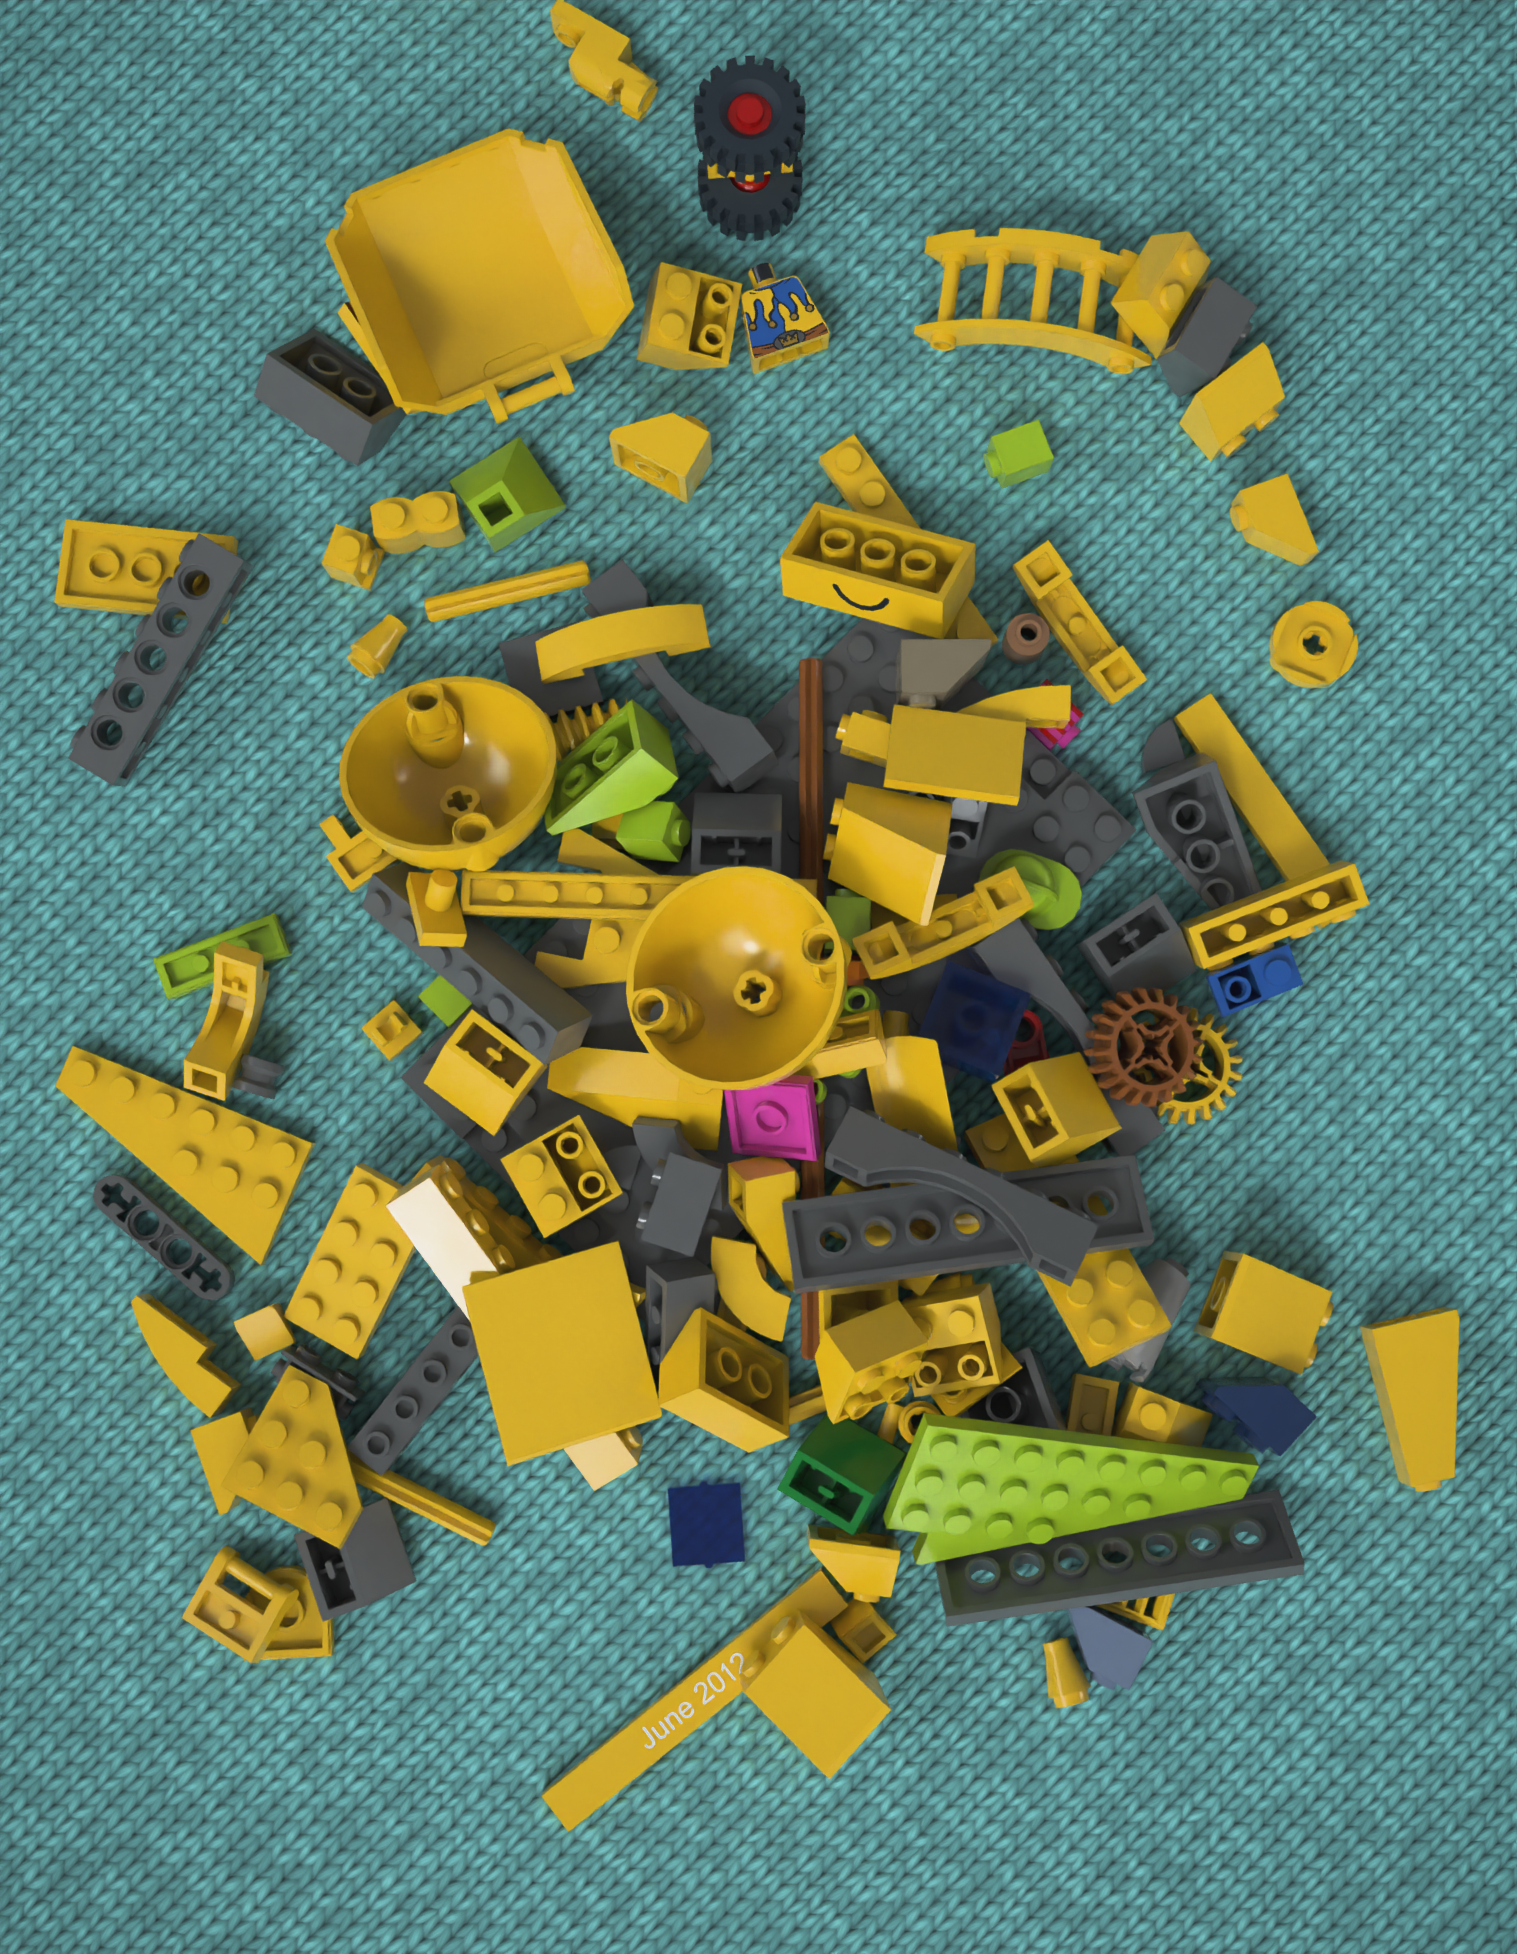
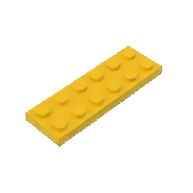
M1005 1113L970 1128L964 1133V1139L981 1169L992 1168L1003 1173L1039 1168L1029 1160ZM1076 1155L1058 1165L1077 1163L1079 1161ZM1093 1196L1087 1200V1205L1091 1212L1100 1216L1108 1214L1099 1196ZM1052 1202V1203H1054V1204H1056V1205H1058V1206H1060V1207L1066 1209L1062 1204H1060V1203H1058V1202ZM1128 1248L1086 1254L1071 1287L1037 1271L1089 1368L1169 1331L1172 1326Z

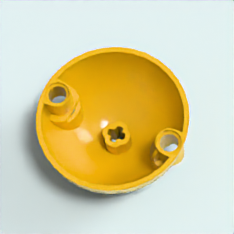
M470 676L440 677L426 680L401 689L382 700L354 728L344 746L340 760L339 783L342 797L349 812L367 837L394 857L410 865L431 870L446 869L458 871L466 868L471 871H486L494 866L500 857L505 856L520 845L540 823L551 799L557 777L556 741L552 727L543 711L533 700L513 687L498 681Z
M748 866L725 867L706 872L684 882L666 895L651 911L639 930L631 949L626 976V996L631 1020L637 1035L648 1052L664 1068L683 1080L702 1087L728 1091L752 1090L772 1085L791 1076L808 1064L824 1047L833 1033L844 1006L847 991V967L851 961L852 951L846 940L839 935L831 917L819 900L804 886L789 877L768 869ZM833 941L834 950L831 956L825 960H820V953L824 943ZM763 987L766 991L760 994L761 1001L757 1003L753 999L759 996V988ZM662 1002L664 1008L662 1015L659 1019L651 1022V1009L657 1003Z

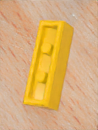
M879 1009L839 1018L833 1033L824 1047L808 1064L792 1075L813 1076V1080L886 1063L887 1050Z

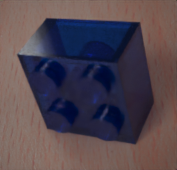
M948 960L916 1037L928 1038L937 1042L941 1063L993 1083L1001 1073L1032 994Z

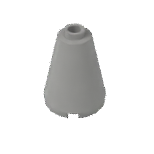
M1168 1257L1165 1261L1156 1258L1141 1269V1272L1173 1326L1191 1287L1186 1278L1189 1273L1179 1262ZM1171 1328L1169 1331L1118 1354L1105 1362L1117 1371L1123 1365L1134 1371L1129 1378L1143 1383L1150 1375Z

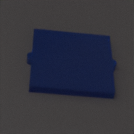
M702 1480L700 1485L668 1487L673 1567L705 1564V1567L710 1569L713 1567V1564L745 1562L740 1482L708 1484L707 1481Z

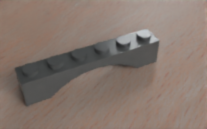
M623 559L581 589L589 603L583 609L590 619L612 613L654 606L647 589ZM658 652L631 658L637 666L632 670L636 679L647 692L652 688L656 690L662 698L657 702V705L671 723H674L676 720L681 722L687 730L682 734L683 739L696 755L704 752L712 764L707 766V769L721 788L729 784L735 793H741L779 765L774 750L747 717L720 711L702 703L686 692L669 675L660 660Z
M1017 918L1000 930L966 947L988 981L1008 986L1032 998L1050 1012L1062 1026L1076 1051L1083 1055L1087 1065L1090 1066L1096 1062L1095 1056H1086L1083 1051L1088 1047H1094V1040L1088 1039L1084 1034L1087 1030H1097L1098 1026H1093L1085 1015L1088 1006L1079 993L1074 989L1069 991L1060 979L1064 973L1058 962L1049 953L1044 956L1035 943L1039 936L1027 919L1022 918L1019 920ZM1131 1070L1128 1075L1137 1081L1136 1075ZM1092 1073L1098 1082L1102 1073ZM1111 1087L1107 1089L1101 1088L1122 1129L1101 1140L1110 1156L1122 1157L1133 1155L1165 1131L1157 1119L1160 1117L1157 1114L1159 1110L1157 1105L1145 1107L1140 1102L1137 1106H1130L1125 1103V1098L1121 1100L1111 1098L1109 1096Z
M850 1106L826 1151L825 1168L864 1187L882 1183L913 1182L936 1186L963 1196L983 1208L1005 1228L1018 1245L1029 1267L1070 1287L1099 1227L1083 1211L1071 1207L1064 1209L1050 1202L1043 1192L1034 1188L1027 1187L1023 1189L1008 1182L1007 1177L1001 1172L992 1168L981 1169L967 1162V1159L961 1153L950 1148H943L941 1150L927 1143L925 1138L916 1131L906 1128L901 1131L887 1124L882 1116L868 1109L860 1111Z

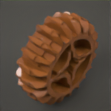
M1133 987L1131 994L1128 991H1119L1115 994L1116 1002L1105 1000L1101 1003L1105 1015L1093 1014L1090 1017L1098 1028L1097 1030H1087L1084 1034L1088 1039L1094 1040V1047H1088L1083 1052L1086 1056H1095L1096 1062L1092 1063L1087 1070L1090 1073H1102L1097 1085L1103 1089L1111 1087L1109 1096L1115 1100L1125 1098L1127 1105L1137 1106L1141 1102L1145 1107H1154L1157 1099L1162 1103H1168L1172 1100V1092L1183 1093L1187 1091L1183 1079L1193 1080L1197 1077L1190 1068L1191 1063H1200L1204 1060L1198 1054H1194V1046H1200L1205 1042L1201 1038L1193 1037L1192 1032L1198 1028L1200 1023L1196 1020L1186 1021L1191 1008L1187 1005L1177 1007L1178 997L1174 994H1166L1163 997V990L1160 988H1150L1147 992L1144 987ZM1144 1010L1153 1014L1160 1021L1155 1025H1148L1145 1028L1142 1023H1135L1131 1016ZM1119 1037L1121 1046L1117 1054V1039ZM1168 1042H1170L1169 1055L1167 1051ZM1143 1066L1146 1070H1152L1156 1077L1145 1083H1140L1131 1078L1128 1073L1132 1069H1139Z

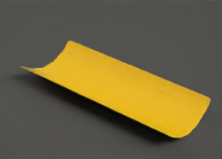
M916 1036L885 1038L887 1062L866 1068L875 1112L882 1116L887 1124L901 1131L905 1128L911 1129L922 1135L927 1143L941 1150L943 1148H950L958 1152L937 1042L932 1039ZM913 1182L890 1183V1187H891V1188H892V1187H900V1186L914 1185V1184H918V1183H913Z

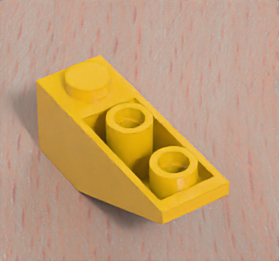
M764 1156L728 1163L730 1206L753 1243L756 1244L757 1250L770 1271L789 1291H793L794 1285L783 1220L782 1202L796 1201V1193L800 1190V1181L796 1169L791 1167L783 1158Z

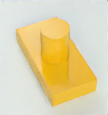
M436 869L432 873H408L406 889L420 946L464 947L467 931L456 892L458 879L449 870Z

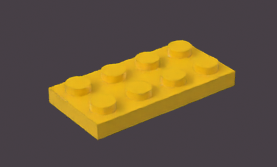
M65 519L54 602L59 607L151 615L160 601L157 599V594L161 585L168 577H174L181 565L179 555L189 540H195L197 535L201 534L237 555L238 540L235 536ZM207 574L199 575L194 580L193 591L196 596L205 594L209 589L210 580ZM230 608L221 623L228 624ZM184 611L176 613L173 617L188 620Z
M364 1163L355 1166L283 1315L284 1318L357 1360L364 1355L416 1250L412 1241L386 1207L394 1193L404 1186Z

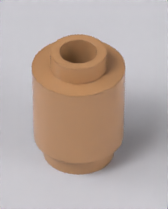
M1032 613L1020 614L1013 618L1002 639V649L1005 656L1011 662L1019 665H1028L1038 660L1047 646L1050 637L1047 623L1040 616ZM1021 634L1029 636L1032 640L1023 639Z

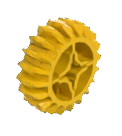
M1191 1008L1186 1021L1196 1020L1198 1022L1199 1014L1196 1008ZM1206 1014L1201 1019L1200 1025L1192 1032L1193 1037L1201 1038L1210 1048L1215 1061V1074L1212 1075V1071L1206 1068L1202 1061L1200 1063H1191V1069L1197 1077L1193 1080L1183 1079L1184 1084L1190 1081L1197 1085L1202 1084L1209 1089L1201 1097L1191 1102L1174 1100L1173 1098L1176 1094L1172 1092V1100L1168 1103H1162L1157 1099L1156 1105L1159 1108L1157 1114L1161 1117L1165 1110L1168 1109L1167 1119L1170 1124H1177L1181 1112L1187 1125L1195 1124L1196 1110L1203 1120H1209L1212 1118L1209 1104L1216 1110L1222 1111L1227 1106L1220 1094L1227 1097H1235L1237 1093L1227 1082L1228 1080L1240 1081L1242 1079L1241 1073L1231 1071V1065L1241 1063L1242 1056L1235 1055L1230 1057L1228 1049L1237 1046L1238 1042L1236 1039L1223 1042L1221 1037L1228 1030L1225 1024L1216 1027L1214 1030L1210 1029L1214 1022L1212 1014ZM1154 1016V1021L1156 1024L1160 1020ZM1147 1021L1142 1022V1024H1143V1026H1144L1145 1028H1146L1148 1025H1152L1151 1023H1149V1022H1147ZM1203 1043L1200 1046H1194V1054L1201 1056L1205 1047ZM1143 1066L1139 1069H1132L1140 1083L1153 1079L1151 1071L1146 1070Z

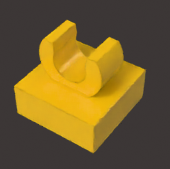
M396 1000L390 1002L361 1028L389 1061H393L424 1034L422 1029Z

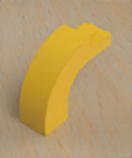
M221 941L215 951L212 999L202 1029L184 1059V1088L223 1101L228 1097L233 1088L235 1078L239 1076L243 1068L240 1063L242 1055L249 1054L265 1003L269 972L263 970V954Z

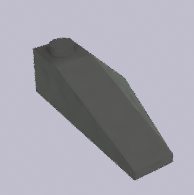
M1203 752L1162 768L1132 792L1148 835L1211 910L1262 891L1214 759Z

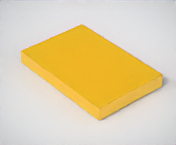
M894 704L883 787L1017 806L1020 797L1026 723Z

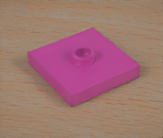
M791 1075L772 1085L752 1090H724L733 1154L809 1161L818 1160L821 1155V1144L813 1076Z

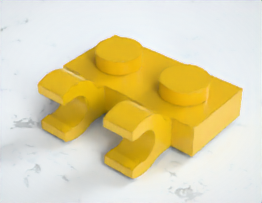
M334 814L319 824L336 848L326 858L352 893L368 883L373 873L389 868L400 861V859L394 857L369 839L363 831L351 838L343 824Z

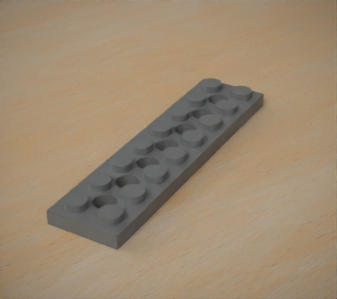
M1135 1155L1002 1173L1007 1177L1008 1182L1023 1189L1027 1187L1037 1189L1043 1192L1050 1202H1058L1065 1208L1079 1209L1086 1213L1092 1222L1098 1224L1099 1227L1086 1254L1152 1245L1154 1241ZM914 1184L782 1202L783 1220L795 1294L1026 1262L1018 1245L1005 1228L983 1208L961 1195L936 1186ZM1093 1196H1102L1109 1201L1111 1212L1103 1216L1096 1215L1088 1208L1087 1200ZM961 1214H970L978 1220L979 1229L971 1234L962 1233L956 1228L954 1219ZM926 1220L933 1225L935 1234L927 1240H920L911 1234L909 1227L914 1221ZM872 1226H882L888 1230L891 1239L885 1245L875 1246L867 1241L865 1232ZM828 1232H837L845 1238L846 1245L838 1252H829L822 1247L820 1239Z
M1279 1490L1245 1494L1241 1500L1055 1537L1044 1544L1030 1542L934 1562L947 1627L1304 1575L1305 1566ZM1241 1532H1250L1257 1536L1259 1541L1254 1544H1244L1237 1540L1235 1536ZM1205 1538L1213 1542L1215 1547L1211 1550L1203 1551L1195 1548L1191 1543L1196 1539ZM1153 1545H1164L1170 1549L1171 1553L1165 1557H1156L1150 1554L1147 1549ZM1110 1551H1119L1127 1559L1122 1563L1114 1564L1105 1560L1103 1556ZM1073 1557L1079 1559L1083 1565L1076 1570H1067L1059 1563L1065 1558ZM1022 1564H1032L1039 1569L1038 1573L1030 1577L1021 1576L1015 1570ZM980 1570H986L995 1575L994 1579L987 1583L976 1582L971 1576Z

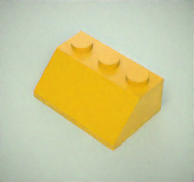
M700 1307L693 1311L660 1363L658 1406L748 1453L789 1437V1357Z

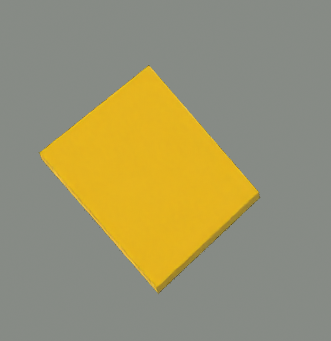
M619 1241L462 1286L507 1466L662 1417Z

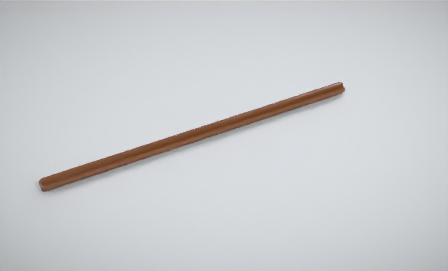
M806 658L799 662L800 879H817L816 899L823 906L822 661L820 659ZM824 945L820 953V960L824 957ZM813 1083L814 1093L816 1096L818 1094L819 1088L817 1083ZM824 1100L816 1105L821 1155L817 1161L801 1160V1200L825 1197ZM824 1234V1235L822 1236V1238L820 1239V1243H821V1245H822V1247H823L824 1249H825V1234ZM818 1291L801 1293V1356L803 1359L815 1360V1354L820 1344Z

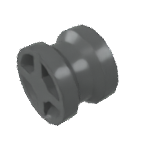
M243 1054L240 1061L243 1066L241 1076L235 1078L232 1087L262 1097L275 1099L277 1090L274 1085L277 1077L283 1075L285 1066Z

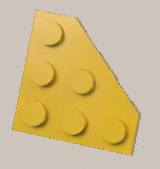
M289 1365L220 1486L321 1540L342 1549L364 1508L353 1475L344 1434L339 1424L331 1387Z

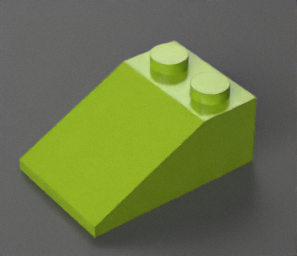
M631 699L557 764L554 790L544 813L546 831L551 835H556L647 806L658 795L667 793L678 779L668 728Z

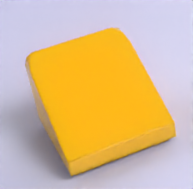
M280 1302L233 1322L238 1334L255 1361L296 1343L289 1323L283 1317L284 1311Z
M853 1598L848 1602V1607L830 1620L838 1637L862 1663L896 1636L895 1631L871 1602L859 1601Z

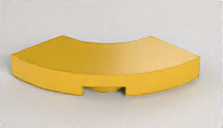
M713 1235L711 1243L712 1271L715 1273L718 1290L725 1304L750 1329L765 1337L782 1342L791 1296L775 1290L763 1278L756 1262L755 1243Z

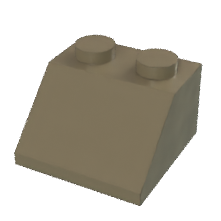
M901 639L895 660L896 705L940 711L982 669L991 649V639Z

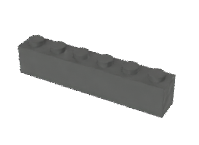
M403 862L372 874L362 908L541 1063L546 1065L580 1048L593 1014L477 916H463L467 931L464 947L419 945L406 889L408 873L423 872L419 867Z

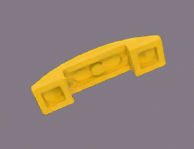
M1049 540L1013 565L1014 571L1042 619L1047 623L1056 640L1086 679L1110 705L1119 701L1147 680L1123 645L1117 646L1070 579L1073 574Z
M702 604L662 605L612 613L565 627L535 642L543 684L585 675L584 668L666 650L668 656L711 647Z
M1015 866L975 883L974 892L932 910L928 926L919 925L910 920L895 927L893 921L853 938L852 943L870 979L883 978L924 966L984 939L1034 907V902Z

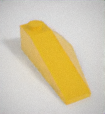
M580 1047L550 1062L548 1089L632 1127V1123L637 1117L678 1120L684 1137L694 1149L718 1151L724 1090L702 1087L683 1080L664 1068L650 1053Z

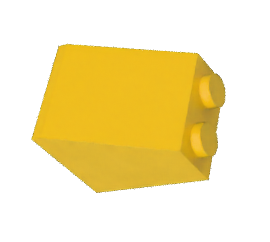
M848 782L844 799L835 798L830 824L838 825L837 835L828 833L823 859L831 861L828 879L919 925L928 926L946 857L953 803Z
M1224 1250L1193 1332L1302 1375L1304 1367L1309 1368L1315 1359L1318 1345L1314 1340L1319 1327H1324L1332 1314L1333 1302L1329 1301L1332 1291L1246 1254Z
M797 1609L790 1618L786 1616L775 1625L771 1632V1639L760 1651H753L745 1659L740 1669L739 1678L743 1692L824 1775L831 1779L886 1717L891 1708L876 1675L800 1609Z

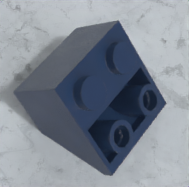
M1265 1377L1201 1378L1196 1383L1205 1393L1200 1400L1218 1417L1222 1416L1229 1423L1233 1420L1237 1424L1232 1429L1233 1432L1252 1449L1254 1447L1261 1454L1269 1450L1281 1456L1317 1417L1283 1384Z

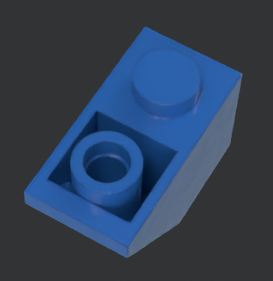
M1275 941L1273 942L1274 947L1265 952L1255 955H1249V952L1232 958L1234 961L1232 964L1206 975L1221 1017L1303 985L1289 944Z

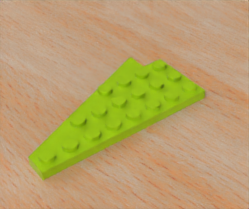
M924 1413L884 1511L883 1519L886 1529L920 1532L912 1553L915 1564L923 1565L1030 1542L1044 1544L1055 1537L1241 1500L1244 1498L1259 1468V1464L1252 1453Z

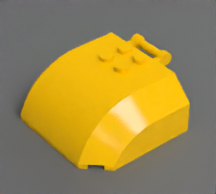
M510 128L351 193L344 205L347 213L339 228H331L325 239L326 246L371 352L397 407L448 415L486 399L496 424L509 420L507 415L559 393L566 396L575 392L565 365L603 350L634 308L624 266L563 142L549 138L545 144L525 139L522 131ZM550 371L554 374V377L500 399L498 395L500 392Z

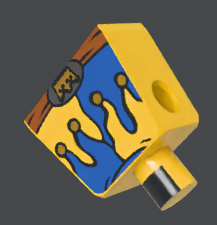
M762 263L750 269L748 275L753 289L741 295V314L753 374L828 349L830 332L800 279L797 276H790L777 280L771 263Z

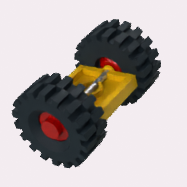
M745 56V64L738 65L736 57L726 60V71L723 72L718 65L710 71L711 82L704 78L699 85L700 96H695V135L698 149L703 154V160L699 159L698 195L700 196L702 211H707L708 221L712 226L719 222L722 234L729 236L731 230H735L737 240L746 241V233H754V241L763 240V232L769 230L772 237L780 233V223L782 222L787 227L793 220V211L798 212L803 181V167L801 160H798V152L800 153L803 135H805L806 103L804 96H800L801 86L797 79L789 83L790 71L783 65L776 72L774 71V60L764 57L763 64L756 65L755 56Z

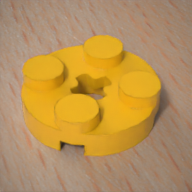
M1322 601L1305 602L1303 605L1291 608L1276 622L1270 635L1269 660L1272 668L1279 672L1287 681L1300 687L1324 688L1343 676L1356 659L1358 639L1357 635L1353 634L1352 627L1348 623L1350 619L1338 607ZM1312 635L1318 636V644L1324 647L1323 652L1316 651L1313 655L1309 654L1306 651L1307 647L1303 645V639L1309 640Z

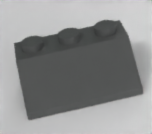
M312 329L266 354L254 393V397L268 405L273 412L283 415L302 428L307 435L320 440L336 451L341 458L357 466L382 450L407 415L402 407L395 406L390 392L377 370L316 329Z

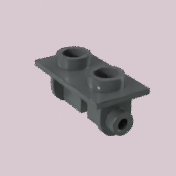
M300 1344L299 1347L291 1345L283 1349L281 1354L287 1357L288 1361L286 1362L280 1358L271 1371V1374L277 1377L275 1381L277 1383L281 1380L287 1367L291 1365L328 1384L332 1390L337 1416L343 1421L348 1418L354 1408V1405L348 1402L349 1399L355 1402L365 1394L364 1390L357 1387L359 1383L357 1378L340 1368H337L335 1371L331 1370L320 1362L322 1356L318 1352L303 1344Z

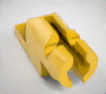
M556 0L550 10L553 33L564 45L575 48L569 59L572 80L576 85L604 100L609 106H614L615 102L620 101L622 105L621 112L641 122L655 100L658 87L655 85L658 81L649 77L632 62L630 38L566 1Z

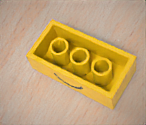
M815 502L780 557L783 596L937 639H944L975 583L976 544Z

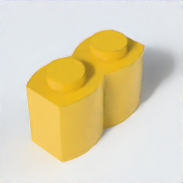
M433 491L422 494L413 501L407 498L392 497L380 500L370 506L374 537L385 552L404 554L415 551L423 545L445 548L459 544L466 539L462 509L456 495L453 493Z

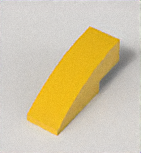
M1071 685L1039 686L1014 690L986 698L956 713L1025 722L1026 727L1064 729L1070 721Z
M149 1293L136 1295L131 1305L139 1328L152 1354L164 1372L185 1397L209 1418L220 1414L242 1384L207 1359L218 1344Z

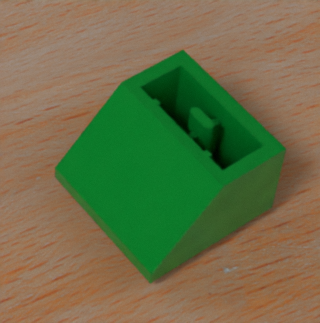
M827 1413L797 1450L777 1490L855 1536L867 1532L908 1453L849 1418L833 1424Z

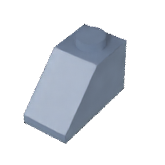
M1094 1605L1066 1609L1082 1660L1088 1669L1092 1671L1090 1678L1111 1690L1115 1689L1116 1684L1130 1690L1153 1643L1152 1639L1146 1632Z

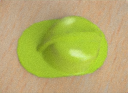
M1016 849L998 852L987 860L980 872L979 882L1015 866L1034 902V907L1020 916L1019 920L1025 918L1033 928L1052 930L1063 927L1074 919L1081 905L1082 892L1079 880L1069 868L1048 858Z

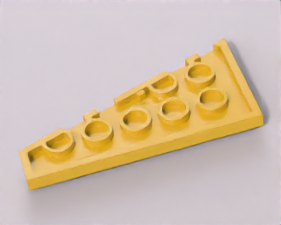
M72 1046L55 1086L260 1265H264L315 1143L80 1047Z

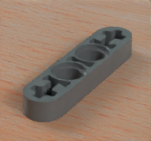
M109 1175L98 1181L94 1188L93 1198L99 1210L192 1292L205 1300L219 1299L231 1292L235 1283V1275L229 1264L137 1183L123 1175ZM122 1185L124 1189L121 1191V1196L128 1203H136L138 1198L141 1200L139 1205L130 1210L126 1219L123 1217V1214L128 1212L129 1209L123 1203L113 1202L110 1204L108 1202L111 1197L110 1192L107 1190L109 1186L119 1187ZM146 1210H151L159 1218L157 1231L149 1236L141 1233L137 1226L139 1215ZM177 1239H184L191 1245V1257L184 1264H178L170 1257V1246ZM202 1255L206 1257V1261L199 1264L209 1273L216 1272L217 1270L221 1272L218 1279L222 1284L220 1289L214 1287L207 1290L205 1285L208 1279L200 1271H193L191 1276L187 1273L188 1270L199 1263Z

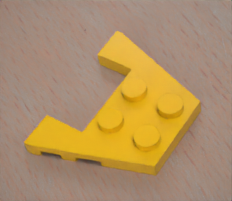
M579 828L563 832L557 859L558 864L596 871L601 874L658 875ZM592 919L582 960L537 951L535 966L562 989L626 982L631 949L645 921Z

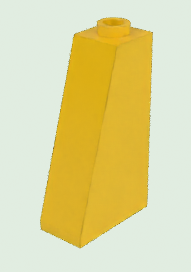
M1440 1307L1359 1326L1398 1481L1407 1486L1415 1487L1417 1492L1438 1489L1442 1487L1441 1480L1455 1477L1460 1318L1457 1309Z

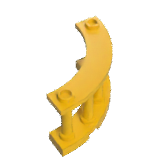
M999 228V236L976 237V230L969 229L926 237L924 253L939 261L940 265L944 268L937 322L916 325L914 334L929 342L930 347L933 349L950 351L955 346L976 344L1031 346L1083 357L1108 367L1110 372L1116 374H1129L1133 372L1134 368L1149 366L1152 362L1150 355L1132 347L1134 332L1120 314L1118 315L1116 340L1094 333L1100 279L1117 286L1119 289L1137 260L1138 254L1123 248L1120 250V254L1117 255L1100 250L1101 241L1035 229ZM1009 263L1033 264L1037 267L1030 321L998 319L1004 268ZM988 264L981 319L954 320L961 270L965 266ZM1055 268L1076 271L1084 276L1077 329L1047 323L1053 270Z

